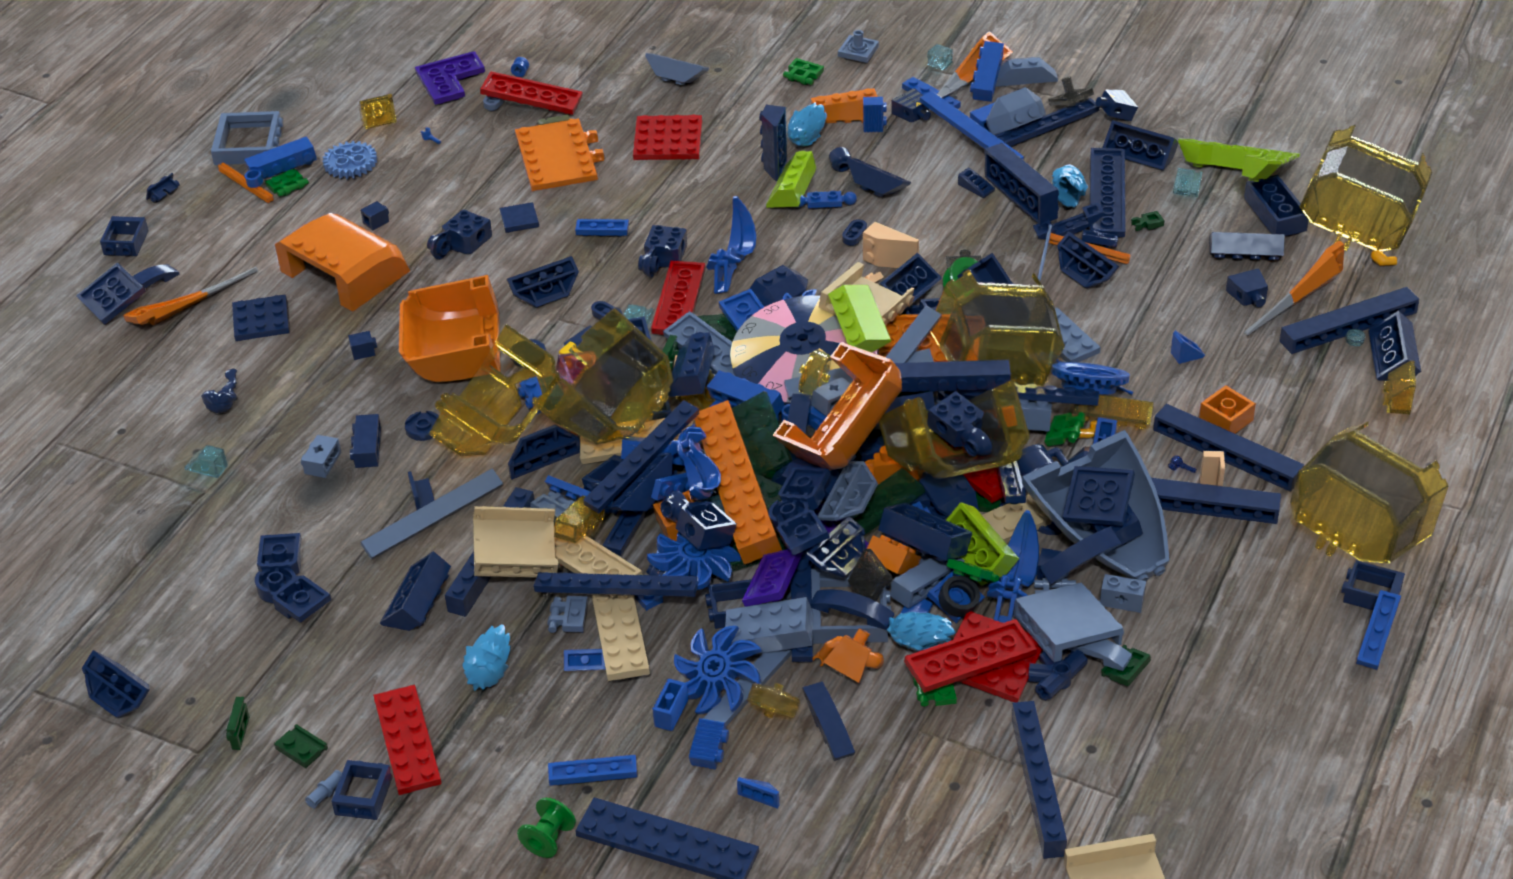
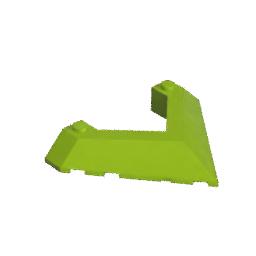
M1178 139L1186 161L1193 163V166L1203 167V164L1243 169L1242 176L1249 177V181L1259 182V179H1267L1276 170L1300 157V153L1233 144L1227 145L1195 139Z

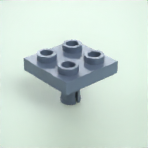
M855 30L853 35H849L838 50V57L868 63L879 47V41L863 38V31Z

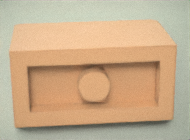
M1203 451L1200 484L1223 486L1225 473L1224 452Z

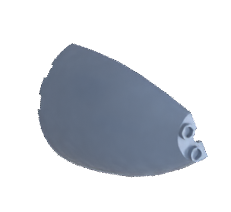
M1125 430L1092 444L1087 456L1061 467L1058 461H1055L1022 476L1024 488L1039 508L1069 540L1077 543L1095 532L1092 528L1085 531L1080 523L1065 522L1062 518L1074 467L1134 470L1135 477L1128 504L1139 519L1143 534L1106 554L1102 553L1095 557V559L1131 579L1147 581L1149 577L1153 575L1160 576L1166 571L1165 566L1169 562V550L1163 510L1155 485L1140 454Z

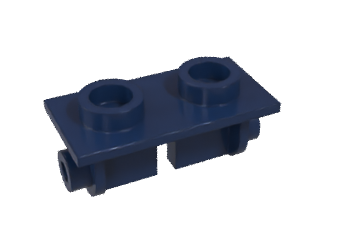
M173 173L162 177L156 184H151L147 188L146 200L151 199L152 202H159L167 196V193L171 194L177 190L180 183L177 180H173Z

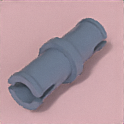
M335 770L325 781L319 782L317 788L305 798L307 805L315 809L326 797H330L333 794V790L337 788L342 772Z

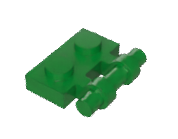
M795 58L788 66V71H784L783 77L788 78L790 81H799L803 85H813L814 79H817L824 72V66Z
M293 168L265 181L269 190L274 194L277 193L278 197L291 194L296 189L304 188L305 185L309 184L307 178L303 179V176Z
M1079 412L1077 416H1073L1071 413L1054 416L1050 425V431L1047 432L1044 440L1047 447L1061 445L1065 443L1066 438H1068L1070 443H1075L1081 434L1080 429L1085 424V414Z
M948 559L946 566L953 568V573L965 576L967 573L970 579L980 582L983 580L990 583L999 580V576L991 570L959 560Z
M913 677L914 685L917 687V699L920 701L921 706H928L929 700H934L935 706L957 704L953 683L924 693Z

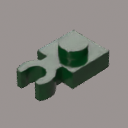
M1158 211L1141 214V218L1134 217L1131 219V225H1135V231H1140L1144 227L1148 230L1163 227L1165 222Z

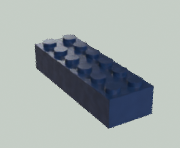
M1003 143L985 148V178L1038 224L1041 225L1048 220L1058 219L1059 191L1057 187L1052 185Z

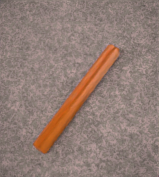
M225 163L218 165L221 173L265 202L270 203L274 200L273 194L262 187H248L245 176Z
M1051 233L1049 243L1058 245L1064 236ZM1087 243L1112 261L1123 264L1130 262V254Z

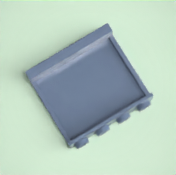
M1082 583L1015 599L1014 616L1053 662L1062 660L1063 649L1111 637L1117 645H1121L1124 634L1122 625L1114 619L1112 614L1103 607L1101 602Z

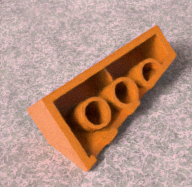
M867 88L859 91L817 96L811 98V104L816 103V105L824 106V113L827 114L825 123H836L837 120L845 123H851L852 120H862L863 123V97L878 96L874 88Z

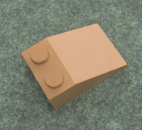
M874 222L863 232V260L875 266L899 268L917 252L919 253L918 239L880 223Z

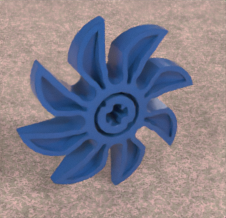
M679 531L677 533V541L660 533L657 537V550L659 553L647 554V560L652 566L666 572L662 576L698 577L699 584L697 590L703 589L711 583L712 574L729 582L732 573L729 562L741 560L740 554L728 545L699 550Z
M727 626L719 630L712 637L713 649L711 651L708 650L705 633L701 628L691 641V652L700 659L698 662L687 660L677 654L674 655L676 669L682 676L691 679L685 682L688 687V699H697L703 695L695 710L696 714H706L718 705L722 698L721 691L724 688L727 693L730 710L732 712L740 706L744 696L742 686L734 680L737 677L760 686L761 677L758 670L752 663L743 659L761 652V648L756 643L748 640H738L730 646L739 629L738 626Z

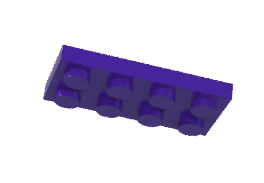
M787 549L763 555L742 599L744 606L780 601L786 592L803 552L793 556L790 550L788 551Z

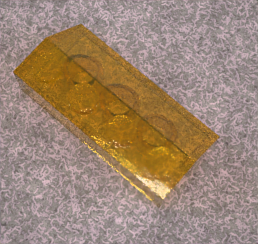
M1099 395L1098 406L1075 404L1073 415L1077 416L1079 412H1083L1085 414V421H1089V418H1097L1098 420V417L1117 420V425L1127 426V423H1133L1136 428L1146 429V426H1151L1155 404L1149 401Z

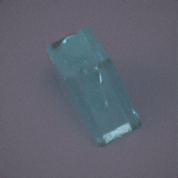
M206 445L193 455L185 465V470L219 478L228 466L224 449Z

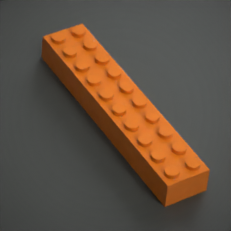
M729 400L699 411V415L694 420L696 426L700 427L706 434V438L702 440L706 456L715 463L720 471L721 482L717 489L726 515L736 523L733 537L743 563L747 564L762 558L765 554L781 551L776 531L769 517L764 497Z

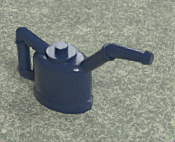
M1041 444L1028 446L1015 454L1021 478L1053 463L1052 457H1056L1062 466L1071 463L1058 447L1047 451L1044 445ZM1002 502V503L1000 504V507L1003 506V505H1006V504H1008V503H1005V502L1003 503V502Z

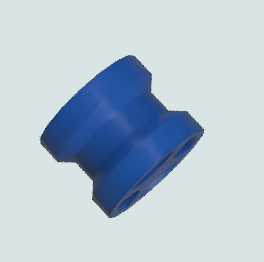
M517 57L511 66L512 74L517 77H523L529 68L528 60L524 57Z

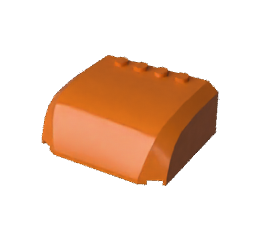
M329 213L301 226L275 244L282 273L294 278L305 270L304 261L330 274L336 280L340 305L352 312L410 272L400 249L395 244L338 214Z
M488 275L408 291L409 296L400 303L399 353L416 374L430 381L442 382L463 380L500 372L499 310Z
M843 342L839 344L830 358L853 381L811 439L795 424L783 420L773 434L797 458L818 467L827 468L830 471L847 466L902 390L901 372L891 359Z

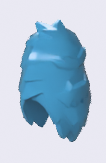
M813 103L801 111H794L787 127V137L793 144L801 147L809 146L817 138L821 137L820 132L827 118V114L824 113V106Z
M1065 165L1053 172V185L1059 191L1058 201L1067 207L1075 208L1080 197L1085 196L1088 185L1078 168L1073 165Z
M919 612L900 613L896 618L890 617V626L887 629L896 643L917 652L951 641L949 636L955 634V630L951 627L952 623L948 619L931 613Z
M502 624L496 628L491 626L485 634L479 636L473 646H466V655L464 656L462 666L465 670L464 674L468 679L467 684L473 685L474 691L478 688L484 689L485 687L497 684L499 679L504 677V672L509 667L506 661L510 652L509 633L505 634V627Z

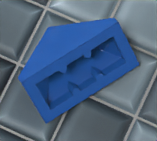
M741 777L737 779L738 795L778 809L780 806L779 791L769 782Z

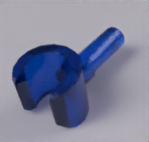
M1178 455L1169 460L1168 467L1171 470L1181 467L1196 473L1197 469L1183 463L1182 458Z

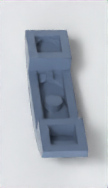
M1107 639L1062 650V654L1065 655L1068 650L1076 651L1078 649L1086 655L1103 659L1104 666L1121 671L1125 669L1132 658L1131 653Z

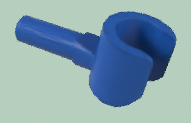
M426 127L425 132L421 131L423 140L430 139L437 144L441 143L439 139L431 135L430 128Z

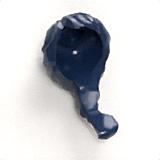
M232 368L225 372V377L229 381L219 392L216 393L215 390H208L201 395L203 403L210 412H227L231 409L233 402L237 400V396L234 393V388H236L237 384L236 369Z

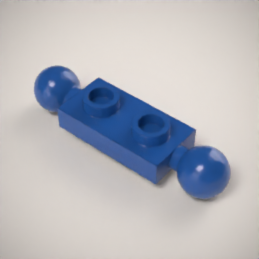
M841 191L809 192L807 197L801 195L798 208L803 207L805 204H808V208L842 207V202H845L847 205H853L857 201V196L854 192H847L844 195H841Z

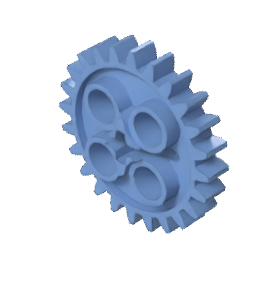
M346 141L344 145L339 143L338 147L333 146V149H328V152H325V156H323L325 171H328L329 175L333 174V177L339 175V179L343 176L346 179L349 176L355 178V175L361 177V173L367 174V170L372 171V167H375V163H377L375 148H372L371 145L367 146L366 142L361 144V141L357 143L354 141L348 143Z

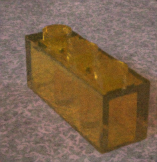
M582 495L555 519L554 537L577 543L599 521H602L605 510L603 509L598 514L585 506L583 499L586 496Z

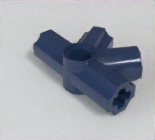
M1077 649L1072 651L1064 660L1053 662L1044 651L1040 654L1042 664L1030 663L1029 682H1039L1035 686V692L1045 701L1051 699L1059 690L1070 687L1071 679L1088 663V658L1082 651Z

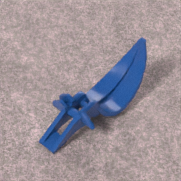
M738 196L733 197L732 228L727 251L719 249L716 254L712 253L706 265L708 270H715V294L728 292L732 274L737 268L736 263H740L747 254L752 253L756 245L754 222L748 209Z
M695 424L683 430L678 440H672L668 452L672 455L678 452L684 461L692 502L697 499L703 501L712 496L713 490L721 482V474L718 467L708 456L702 453L699 444L700 441L706 438V434L700 427H695Z
M1025 510L1008 543V546L1020 559L1006 575L999 577V581L989 584V591H987V597L998 599L994 620L1002 623L1013 620L1015 599L1028 596L1022 591L1023 586H1030L1037 575L1039 541L1036 525L1029 510ZM1005 598L1011 599L1008 617L1000 615Z

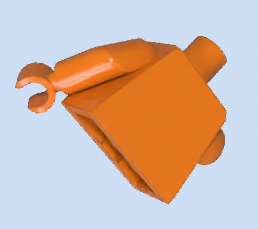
M882 446L879 450L880 452L873 455V459L865 461V464L878 483L876 489L911 485V481L913 485L919 484L918 479L920 478L916 464L910 458L904 456L901 450H891L890 446Z
M860 628L854 638L844 635V637L837 636L827 641L812 659L814 661L816 658H819L822 662L820 667L827 664L858 683L861 681L866 667L878 669L884 663L881 653L871 652L872 649L864 645L870 634Z

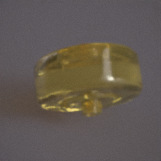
M814 350L807 359L806 364L801 365L799 372L802 374L798 385L800 393L813 395L814 390L822 386L824 382H829L831 377L828 374L831 365L830 354Z
M776 682L774 687L753 683L747 697V701L750 704L765 710L764 715L773 718L774 714L794 718L800 705V699L797 696L783 691L784 685Z

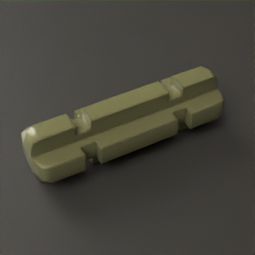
M562 115V117H550L547 120L539 119L538 125L566 121L570 117L569 115Z

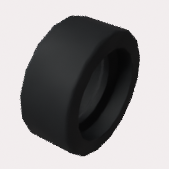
M953 576L944 582L938 596L939 603L948 614L955 617H965L966 613L973 612L978 605L980 591L976 583L964 576ZM951 588L964 590L970 597V603L967 605L955 603L948 595V590Z

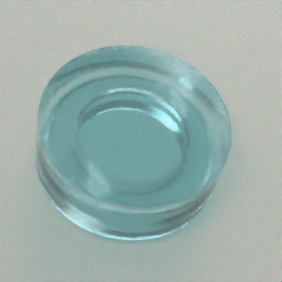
M1352 329L1346 334V342L1352 346H1360L1365 341V333L1361 330Z

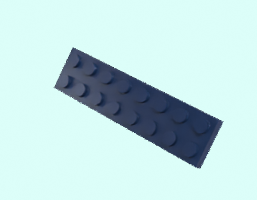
M1091 148L1090 205L1099 202L1105 214L1097 222L1090 225L1091 231L1125 237V149Z
M595 797L575 830L577 837L716 879H746L759 853V846Z

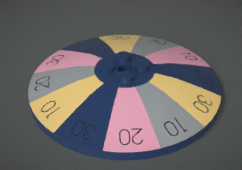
M813 295L792 297L764 307L744 322L733 339L730 357L734 375L741 379L745 378L752 383L761 384L765 388L777 390L781 393L784 404H790L791 399H788L784 380L840 368L830 356L841 342L848 343L837 316L819 308L820 296ZM879 349L872 353L879 355Z

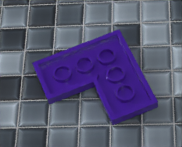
M473 51L416 66L415 72L436 105L465 97V91L458 79L461 80L484 73L485 67L476 52Z

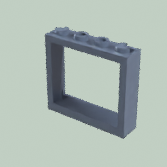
M279 111L221 113L211 149L214 165H221V163L227 165L246 164L244 159L279 146V137L282 134L281 127H283V118H280ZM270 127L266 147L225 148L230 128Z
M884 567L854 568L845 577L824 573L820 569H811L812 599L815 593L820 590V587L879 586L880 604L891 610V606H887V603H890V591H886V588H890L889 577H885ZM812 609L813 644H823L837 636L844 637V635H848L854 638L859 628L870 634L865 643L888 642V634L890 633L887 630L870 625L821 626L820 611Z

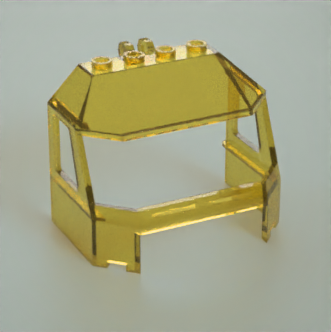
M506 324L483 364L461 395L444 393L440 396L441 399L436 401L435 407L441 413L429 435L460 456L485 455L492 445L516 442L560 380L559 372H556L554 366V356ZM501 350L524 366V368L510 377H506L493 368L491 363L498 351ZM537 376L542 391L541 397L521 424L507 426L522 405L516 384Z

